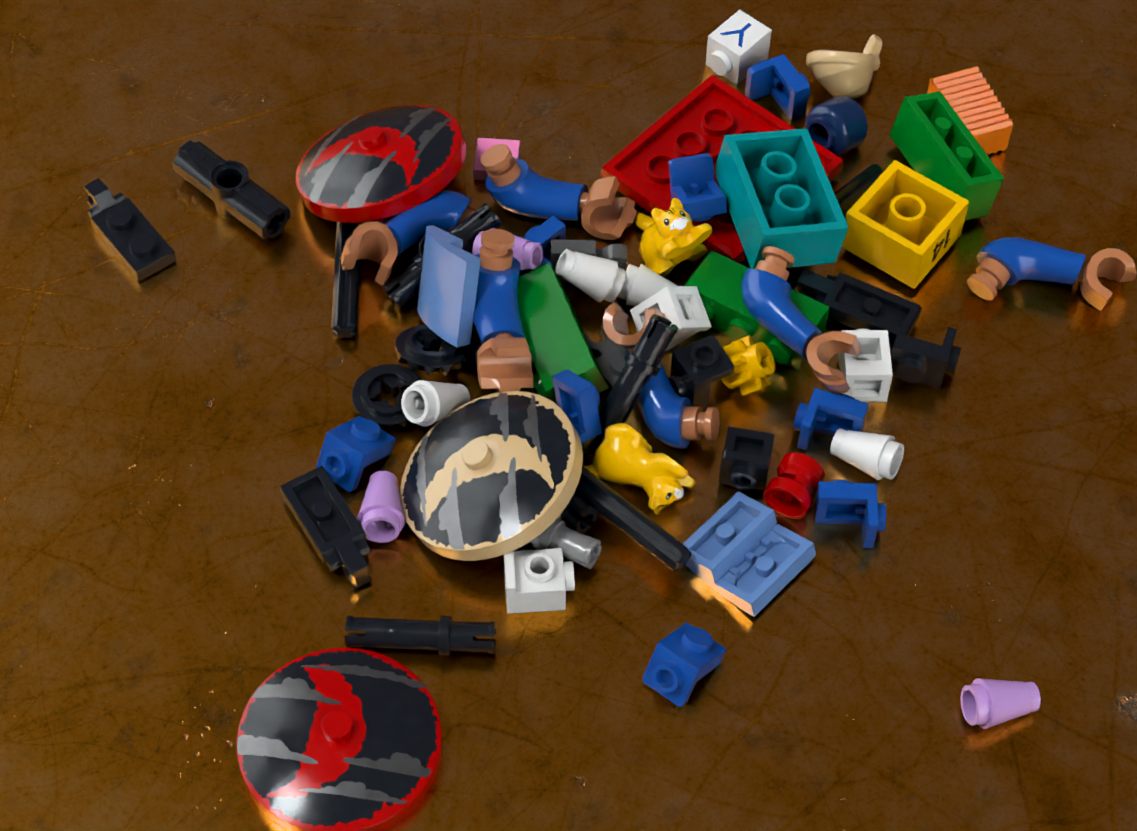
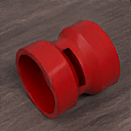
M790 452L785 454L777 467L778 477L770 480L763 492V499L779 515L791 519H799L805 516L811 506V494L817 493L819 481L824 482L825 471L811 457L802 453Z

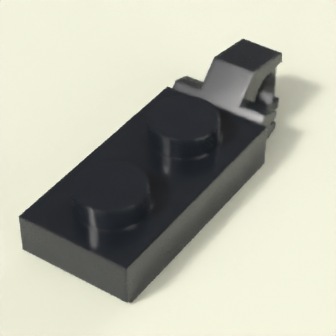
M99 178L84 186L88 195L87 202L92 207L87 212L93 229L137 282L176 261L174 250L129 198H126L121 192L112 196L109 188Z
M804 269L796 282L795 291L830 307L828 318L854 329L888 330L889 343L892 345L895 343L897 334L910 336L922 310V307L914 302L841 272L837 277L831 275L823 277Z
M323 466L279 486L282 498L323 564H327L331 572L341 567L354 589L372 581L368 573L369 565L363 557L370 553L365 532Z

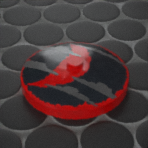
M398 105L377 109L338 125L318 139L307 150L296 171L297 188L305 206L313 214L323 219L343 223H358L387 218L420 205L445 188L460 171L465 161L466 142L458 121L442 109L427 105Z
M358 648L319 650L298 657L277 669L264 680L248 701L237 733V758L248 793L259 809L270 820L288 831H384L408 816L424 799L436 778L442 755L440 717L436 704L426 686L412 671L398 661L374 651Z

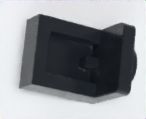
M948 327L942 346L897 334L891 354L893 376L899 377L906 382L920 383L940 389L945 372L955 373L961 347L953 345L957 329Z
M710 335L672 351L671 372L668 378L675 392L680 397H687L690 400L691 406H700L704 412L709 404L711 383L733 374L734 364L716 338Z
M728 426L725 447L721 457L718 483L729 484L741 490L758 489L764 491L775 434Z

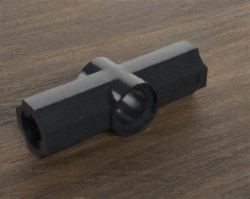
M189 140L179 148L176 158L172 161L174 171L212 199L215 210L219 215L226 218H237L263 239L267 237L274 239L284 231V227L290 219V209L249 178L247 168L242 163L231 160L225 161L200 141L195 143Z

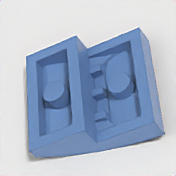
M434 225L427 226L417 307L418 314L426 326L446 342L455 347L469 345L471 343L481 258L463 250L462 239Z
M739 491L683 543L692 554L685 565L720 595L753 617L816 557L813 542L779 525L773 509Z

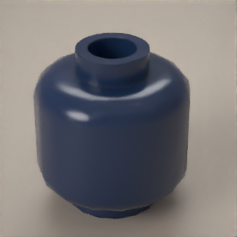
M836 96L809 111L805 120V128L808 129L812 140L839 156L857 147L864 141L867 136L868 123L862 107L855 100L847 96Z

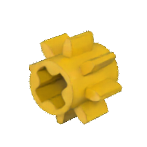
M748 335L722 347L734 364L733 374L721 379L729 389L740 387L742 396H746L770 385L767 376L774 373L775 361L771 350L765 343L758 342L753 344L751 336Z

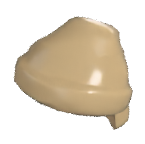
M875 34L871 35L863 53L814 50L807 54L806 65L813 71L817 81L833 97L847 96L849 98H858L868 91L873 72L877 71L880 67L879 54L882 49V39Z

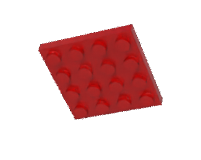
M711 75L601 168V178L616 176L619 181L617 190L626 197L635 200V203L650 213L654 208L664 211L669 210L671 207L668 162L671 159L709 153L713 158V166L715 168L725 135L793 130L795 128L719 78ZM812 140L830 182L842 171L844 160ZM714 174V180H715V182L718 184V181H717L716 176H715V174ZM728 208L727 213L714 215L709 220L692 221L694 226L708 223L712 227L711 235L701 243L706 246L708 253L713 250L737 263H741L747 258Z

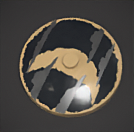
M524 391L498 392L479 397L458 407L427 432L408 460L400 486V498L407 524L427 548L443 557L454 560H485L507 554L524 546L543 533L560 516L577 488L583 465V450L578 432L568 416L557 404L535 393Z

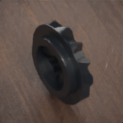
M426 325L409 328L399 334L395 342V352H397L398 362L407 364L410 371L422 370L426 371L427 375L431 372L447 375L450 369L459 370L462 368L463 361L467 360L468 345L455 347L436 335Z
M396 364L379 365L367 370L357 379L352 390L355 414H360L363 418L380 424L385 431L389 425L400 424L405 428L408 419L402 410V395L414 382L422 379L418 374L410 371L409 368ZM383 387L386 393L389 392L392 397H397L396 406L389 405L386 400L382 401Z

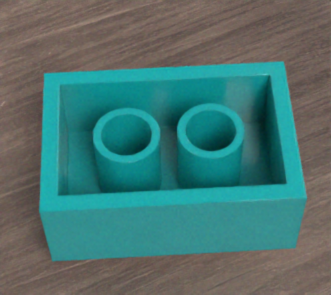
M808 129L725 135L714 168V174L720 189L726 196V205L750 268L755 269L758 261L765 260L762 257V251L766 246L777 247L793 255L795 262L792 267L835 263L849 227Z

